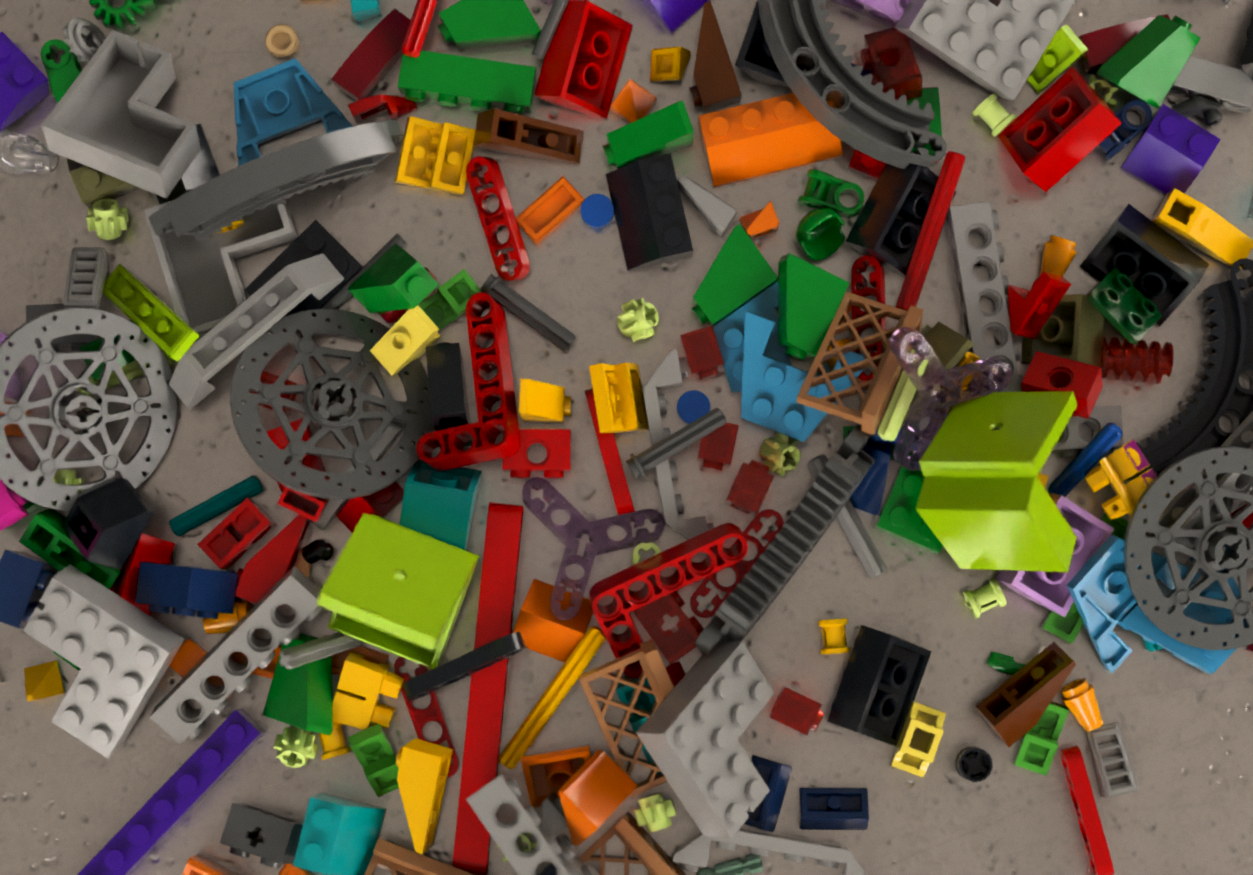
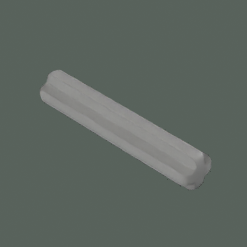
M337 632L282 650L279 663L289 670L359 647L363 642Z

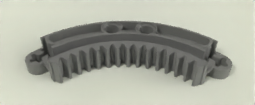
M758 0L765 40L783 79L799 102L832 134L854 149L876 160L905 169L909 163L932 167L944 157L947 151L946 142L939 134L929 132L930 122L934 119L931 104L927 103L920 109L919 102L915 99L911 105H908L906 95H902L896 100L894 99L895 90L890 89L884 93L882 92V82L876 85L871 84L872 74L864 77L860 75L863 66L853 67L851 63L855 57L853 55L843 56L842 54L847 48L846 45L835 44L840 35L829 33L834 23L825 21L830 14L829 10L822 9L827 0ZM796 64L803 65L807 72L800 70ZM826 100L832 101L837 106V109L830 107ZM927 143L930 144L931 150L936 151L932 156L924 148ZM913 147L917 148L914 153H910Z
M387 120L340 129L292 144L249 161L201 184L153 213L149 217V221L156 235L175 231L177 237L183 234H194L197 241L211 238L213 233L222 231L221 228L231 226L233 221L242 220L243 216L252 215L255 210L265 209L268 204H276L280 199H288L295 193L302 194L306 189L313 190L318 185L323 187L330 182L336 183L341 179L345 181L351 177L355 179L359 176L365 177L377 171L375 165L391 153H395L397 150L394 144L401 141L405 135L398 120Z
M857 424L837 453L835 452L831 456L811 488L807 491L805 497L792 512L790 518L784 523L782 529L776 534L773 541L767 546L764 553L760 555L757 562L753 564L741 582L737 584L733 592L723 601L716 611L715 617L699 635L694 644L706 654H709L720 641H743L808 557L864 479L876 460L863 451L872 434L861 431V425Z

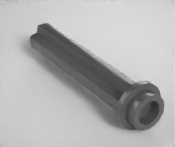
M491 274L480 289L482 292L489 294L498 304L561 350L567 351L576 338L572 332L504 284L500 276L495 277Z
M715 408L637 456H634L633 453L630 454L631 458L626 463L636 479L640 476L645 478L647 477L645 472L725 425L727 422L726 418L719 408Z

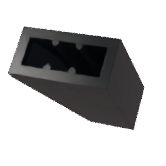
M442 342L435 346L426 347L431 416L435 431L471 424L464 364L459 343ZM473 439L467 441L464 446H471Z

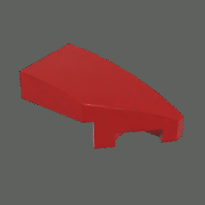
M383 94L370 96L348 104L357 124L385 110L388 111L392 120H397L418 109L414 101L407 100L405 97Z

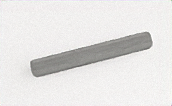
M824 454L808 462V466L815 479H817L819 473L828 462ZM849 499L836 518L868 576L873 578L883 573L887 567Z

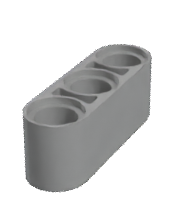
M1191 55L1169 90L1170 93L1188 98L1202 96L1218 103L1220 107L1237 112H1252L1253 81L1247 73L1240 69Z

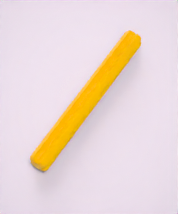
M591 626L500 754L498 760L506 768L514 769L518 765L521 757L525 755L577 681L578 676L582 674L606 640L600 628Z

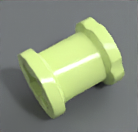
M995 92L972 112L975 117L980 116L992 129L991 134L994 137L999 135L1017 118L1014 113L1009 114L997 101L998 96Z
M652 542L638 544L632 552L633 565L641 560V556L638 553L642 549L645 552L652 549L655 552L653 556L661 553V550Z
M995 578L990 579L989 584L974 591H963L966 604L975 619L981 617V613L998 605L1003 607L1007 604L1005 596Z

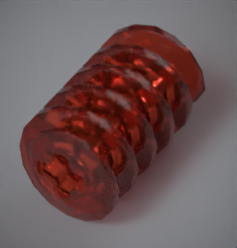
M1103 337L1101 356L1102 379H1106L1110 370L1114 371L1115 380H1120L1123 371H1127L1129 381H1133L1136 373L1139 372L1143 383L1147 382L1150 374H1154L1156 384H1160L1163 375L1170 376L1173 367V345L1171 342H1166L1161 349L1158 341H1152L1148 347L1145 340H1140L1134 347V344H1131L1127 339L1120 344L1118 337H1112L1107 345L1106 338Z

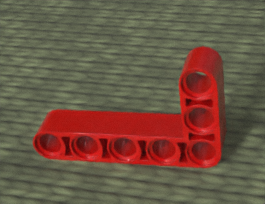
M484 292L472 295L466 304L478 422L430 432L418 440L416 445L418 457L437 471H446L509 457L518 450L520 445L506 315L504 309L489 294ZM490 307L489 313L481 317L482 312ZM494 338L492 345H490L487 348H484L486 342L489 339ZM498 369L496 376L488 380L489 374L493 370ZM501 400L500 407L491 412L493 405ZM505 432L503 440L495 444L497 436ZM473 439L471 447L463 451L465 443ZM441 446L439 454L432 458L433 451Z
M732 523L721 524L611 575L592 586L589 592L591 606L616 659L640 649L639 644L644 642L632 619L631 611L735 564L746 556L748 543L738 526ZM734 537L738 539L735 546L731 548L722 547L728 538ZM696 553H707L703 561L698 563L691 561ZM666 567L676 568V571L671 576L663 577L660 575L661 571ZM636 581H643L645 583L644 587L639 591L629 590L630 585ZM603 596L614 597V600L609 605L598 604L599 599ZM617 625L628 626L627 630L622 634L612 633L613 628ZM638 660L626 665L623 673L630 678H639L643 668Z

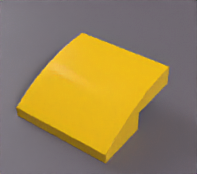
M409 116L406 122L405 137L402 142L394 182L423 189L463 195L467 179L466 168L471 160L475 129L447 122L440 124Z
M625 362L616 365L604 363L590 365L589 369L600 433L649 430L638 364Z

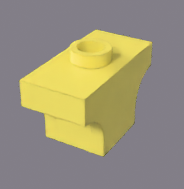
M417 305L415 308L409 309L373 346L370 352L392 376L410 362L420 358L426 352V347L432 346L441 337L438 333L440 329Z
M912 701L890 766L924 777L929 764L933 763L944 730H942L946 713Z

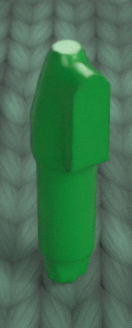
M991 652L990 658L987 660V664L990 667L1007 675H1014L1025 666V664L1015 662L1013 660L1014 657L997 652Z

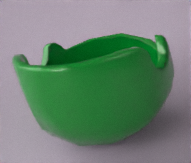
M823 207L812 210L800 220L795 235L796 242L804 254L813 261L826 259L834 254L844 243L845 235L841 225L844 226L845 223L834 209Z

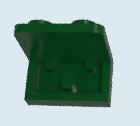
M1116 267L1086 294L1089 301L1131 344H1137L1162 317L1155 304L1145 298L1133 286L1130 278L1121 274Z

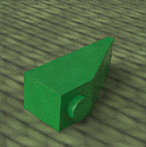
M48 508L36 514L18 542L57 570L61 571L71 564L110 590L121 572L118 569L86 560L61 526L66 517L55 509Z

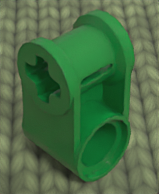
M53 39L43 45L40 54L49 77L52 93L58 103L81 73L82 68L77 55L69 52L71 48L62 40ZM61 51L62 53H64L61 56L62 62L57 63L54 60L58 58L57 53Z
M814 169L807 171L806 175L809 179L803 196L798 198L799 204L814 210L823 207L834 209L843 218H852L860 213L864 203V192L859 185L836 178L823 171ZM817 185H820L817 195L814 196ZM847 193L853 194L857 198L858 203L851 208L845 207L840 203V197Z

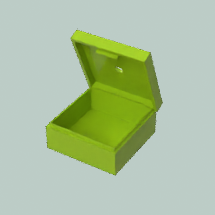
M1074 391L964 392L959 397L919 461L925 479L916 510L960 569L1069 571L1077 537L1037 476L1078 406ZM996 427H1002L1001 429H998V430H992V429H994V428H996Z
M363 513L321 589L317 605L333 611L327 628L434 669L438 666L446 651L479 556L377 515Z

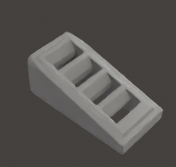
M684 174L680 175L677 179L679 190L712 228L723 236L736 217V208Z
M74 247L72 249L63 302L64 308H99L109 268L106 250L103 247Z
M1119 722L1085 732L1101 796L1110 798L1139 791ZM1114 735L1115 741L1101 745L1097 744L1096 739ZM1116 748L1118 750V755L1102 758L1100 752ZM1121 762L1122 768L1106 772L1104 766ZM1121 776L1125 777L1126 782L1110 785L1108 780Z

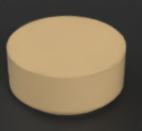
M276 25L265 36L267 50L277 59H289L299 49V38L290 26Z

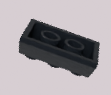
M671 153L637 160L606 174L627 271L693 256V247Z
M909 163L905 169L886 164L845 242L863 256H873L882 266L905 277L938 176L928 167Z
M1128 204L1080 266L1099 281L1116 267L1121 274L1130 278L1133 286L1145 298L1155 304L1157 310L1162 315L1156 324L1161 326L1200 282L1210 264Z
M861 625L827 721L897 746L932 651L894 635Z

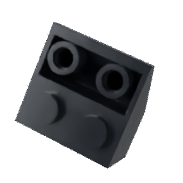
M120 478L79 496L61 526L86 560L121 570L127 558L131 556L143 530L148 527L153 512L127 479Z

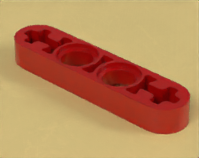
M474 157L467 164L466 176L496 271L503 280H522L529 273L530 263L500 167L493 158ZM482 166H487L488 171L484 173V177H479L478 172L482 170ZM488 184L494 185L493 188L482 189L483 187H488ZM491 194L497 195L499 199V207L495 212H491L487 208V199ZM502 225H505L509 230V239L504 244L498 241L496 235L498 228ZM503 249H514L513 251H508V254L502 252ZM512 260L517 261L518 266L514 268V271H509L508 266L512 264Z
M865 255L859 257L852 265L851 293L861 297L874 296L877 302L885 304V272L883 266L873 256ZM869 265L875 270V272H871L869 275V283L872 287H867V280L861 274V272L867 270ZM852 305V320L866 315L859 307ZM885 318L877 320L882 330H886ZM868 323L859 326L855 329L858 335L861 337V334L865 329L873 328V326L871 323ZM881 341L865 346L870 353V357L882 354L886 350ZM859 349L853 350L854 352L861 354ZM862 371L857 378L861 382L872 380L874 376L872 372H870V375H867Z
M593 388L584 390L618 516L634 513L614 433H600Z
M772 509L761 511L743 531L746 541H751L756 545L757 554L752 560L742 559L728 566L736 574V580L733 585L728 587L720 585L716 578L717 572L707 576L690 598V607L696 616L709 618L715 615L723 601L733 592L737 584L741 582L753 564L757 562L760 555L764 553L767 546L773 541L776 534L782 529L784 521L779 512ZM773 516L776 518L774 525L777 527L775 533L771 530L766 532L762 539L767 540L768 543L763 547L761 542L757 538L748 535V532L753 529L757 534L763 526L760 519L762 517L768 519ZM738 539L734 542V544L731 547L736 545ZM711 581L716 589L726 594L722 599H720L718 594L715 595L711 600V604L714 606L712 611L705 609L700 612L697 609L699 602L696 598L699 595L702 597L708 595L712 589L707 588L706 584Z
M399 656L395 661L394 670L396 675L404 678L403 683L411 679V676L408 672L403 673L401 671V667L406 664L405 658ZM420 664L415 669L416 677L428 672L427 667ZM402 686L401 691L418 739L437 745L446 740L449 748L453 749L451 757L453 764L449 766L450 772H448L447 778H450L458 771L460 761L436 691L430 694L431 702L429 706L425 709H419L413 705L412 701H408ZM430 721L437 722L442 727V735L436 741L426 739L423 734L425 724Z
M1077 745L1061 749L1060 758L1092 872L1094 875H1114L1113 863L1081 751Z

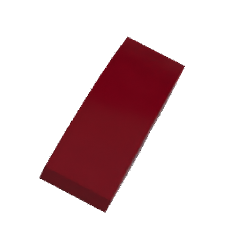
M394 8L364 38L331 79L334 85L356 101L366 98L378 81L384 80L402 56V44L411 20Z
M1166 14V15H1161V16H1163V17H1165V18H1167V19L1170 20L1168 14ZM1157 16L1138 19L1080 35L1079 39L1088 49L1080 57L1085 72L1088 73L1099 69Z

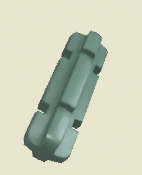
M750 854L745 856L743 860L736 858L716 864L712 869H709V867L699 869L696 875H745L748 872L751 875L761 872L763 865L760 855Z

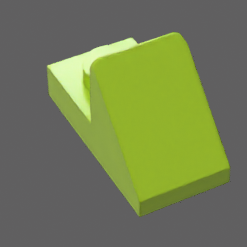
M1067 24L1055 33L1027 79L1038 93L1076 64V60L1088 51L1087 47Z

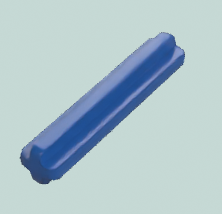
M1113 422L1107 423L1050 484L1048 492L1066 497L1098 461L1120 440L1123 434L1122 429Z

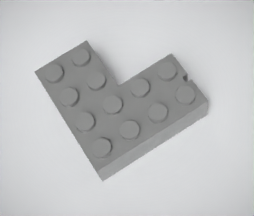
M911 0L895 28L989 92H995L998 98L1014 101L1076 0Z
M112 30L41 125L48 150L167 199L201 150L196 124L155 108L176 79L171 53L145 42L140 48L138 39Z
M285 198L280 199L276 204H268L265 209L255 210L252 215L243 216L244 225L242 227L224 233H213L211 238L197 241L194 234H183L177 237L175 231L162 235L155 234L149 217L172 201L144 209L175 313L199 335L196 340L202 338L247 299L235 259L293 241L298 237L290 211L285 206L287 205Z
M69 564L51 579L39 601L41 604L35 608L23 631L80 668L51 722L106 758H109L127 739L183 643L184 638Z
M720 641L709 654L704 653L636 732L703 836L733 838L749 818L746 811L753 812L770 791L738 741L739 736L775 694L743 641Z

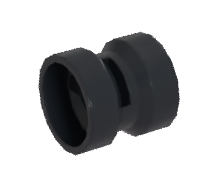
M974 746L961 749L954 760L957 773L962 778L972 782H981L987 779L993 768L990 755L985 750Z

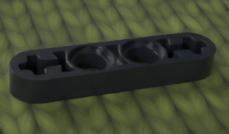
M520 631L514 632L403 683L402 686L408 701L416 700L525 650L527 647Z

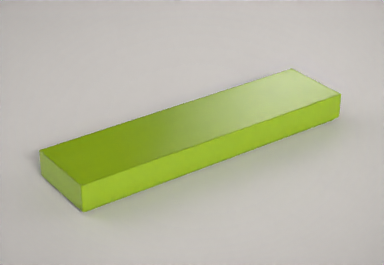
M120 263L105 280L102 293L175 361L178 362L199 337L188 324Z

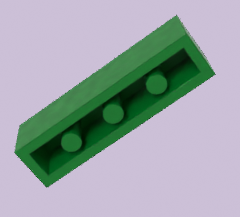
M421 50L417 58L402 55L397 87L400 94L405 95V99L410 101L424 102L425 98L438 100L437 103L443 106L456 107L457 103L470 104V108L477 111L485 112L490 110V108H497L523 115V112L531 113L537 71L536 67Z

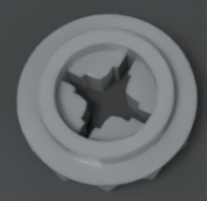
M74 18L63 28L66 34L63 40L71 47L69 52L75 53L78 61H85L86 65L106 39L96 25L84 18Z

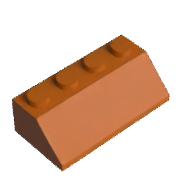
M794 93L698 116V128L713 188L843 155L841 140L819 123L799 102ZM826 100L830 107L835 108L832 101Z

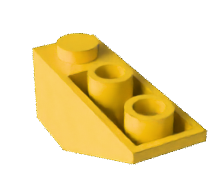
M1175 188L1166 194L1152 219L1155 224L1169 234L1229 267L1236 261L1247 258L1253 248V240L1203 203Z

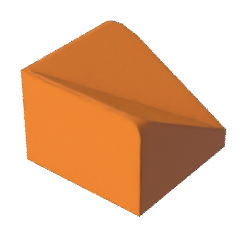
M629 79L611 104V111L630 124L649 115L657 103V97Z
M771 201L763 209L739 218L742 228L751 240L775 232L779 226V220Z

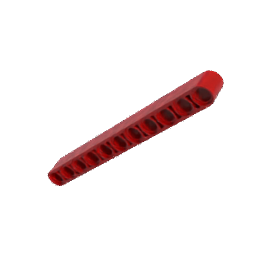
M489 503L474 650L512 633L523 505ZM509 658L471 675L452 866L475 875H487L491 835L466 799L497 778Z

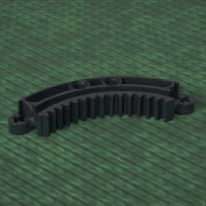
M1244 258L1231 264L1226 274L1227 281L1209 286L1197 297L1198 301L1207 302V306L1202 308L1200 312L1210 315L1209 319L1202 322V326L1211 328V331L1203 335V339L1210 341L1211 344L1202 348V351L1210 356L1200 360V364L1207 369L1197 372L1196 376L1202 381L1192 384L1195 392L1186 396L1188 403L1178 408L1180 413L1171 416V422L1163 424L1161 430L1150 434L1151 437L1140 440V444L1136 443L1150 466L1133 477L1131 481L1151 468L1154 473L1157 472L1156 476H1158L1171 464L1189 454L1207 448L1220 447L1253 411V291L1241 297L1240 291L1247 289V285L1244 279H1237L1236 273L1240 271L1239 266L1244 271L1249 270L1251 276L1247 278L1249 288L1253 287V260ZM1241 373H1246L1250 376L1252 380L1250 390L1244 389L1240 385L1239 376ZM1222 415L1229 417L1232 421V430L1229 433L1224 432L1219 426V420Z

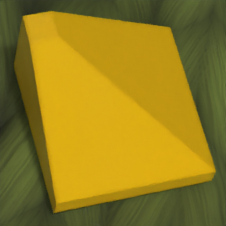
M681 46L652 49L650 82L681 80L689 62L691 51Z
M58 660L24 668L27 702L65 693Z

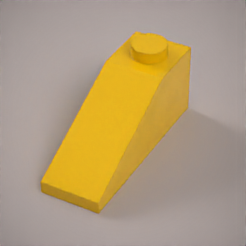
M520 379L519 414L524 423L564 424V416H571V396H565L564 387L530 379Z
M414 738L398 751L396 757V766L399 767L397 782L415 852L423 854L434 845L453 749Z

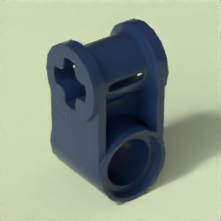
M1132 100L1115 113L1122 124L1099 144L1100 148L1105 152L1104 158L1107 161L1126 147L1150 123L1152 110L1146 102ZM1128 111H1137L1142 117V123L1140 125L1131 124L1126 115Z

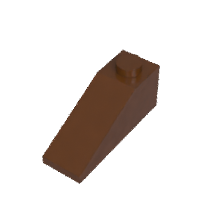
M711 1L704 3L693 74V86L689 87L694 107L700 105L703 114L739 103L742 97Z
M494 108L478 113L473 146L504 154L578 164L584 131Z
M1053 642L975 707L991 730L1010 747L1037 724L1076 663Z

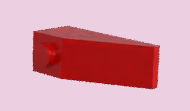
M299 514L245 564L244 569H238L236 597L257 604L294 566L297 554L310 525L308 518Z

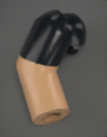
M315 540L299 550L294 566L309 578L312 564L320 559L330 560L333 556L334 548L330 543H325L324 540Z

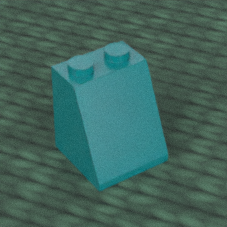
M417 460L405 482L399 525L468 551L482 471L463 467L437 471L424 461Z
M322 792L310 797L293 866L326 875H364L373 856L374 847L380 837L387 808Z

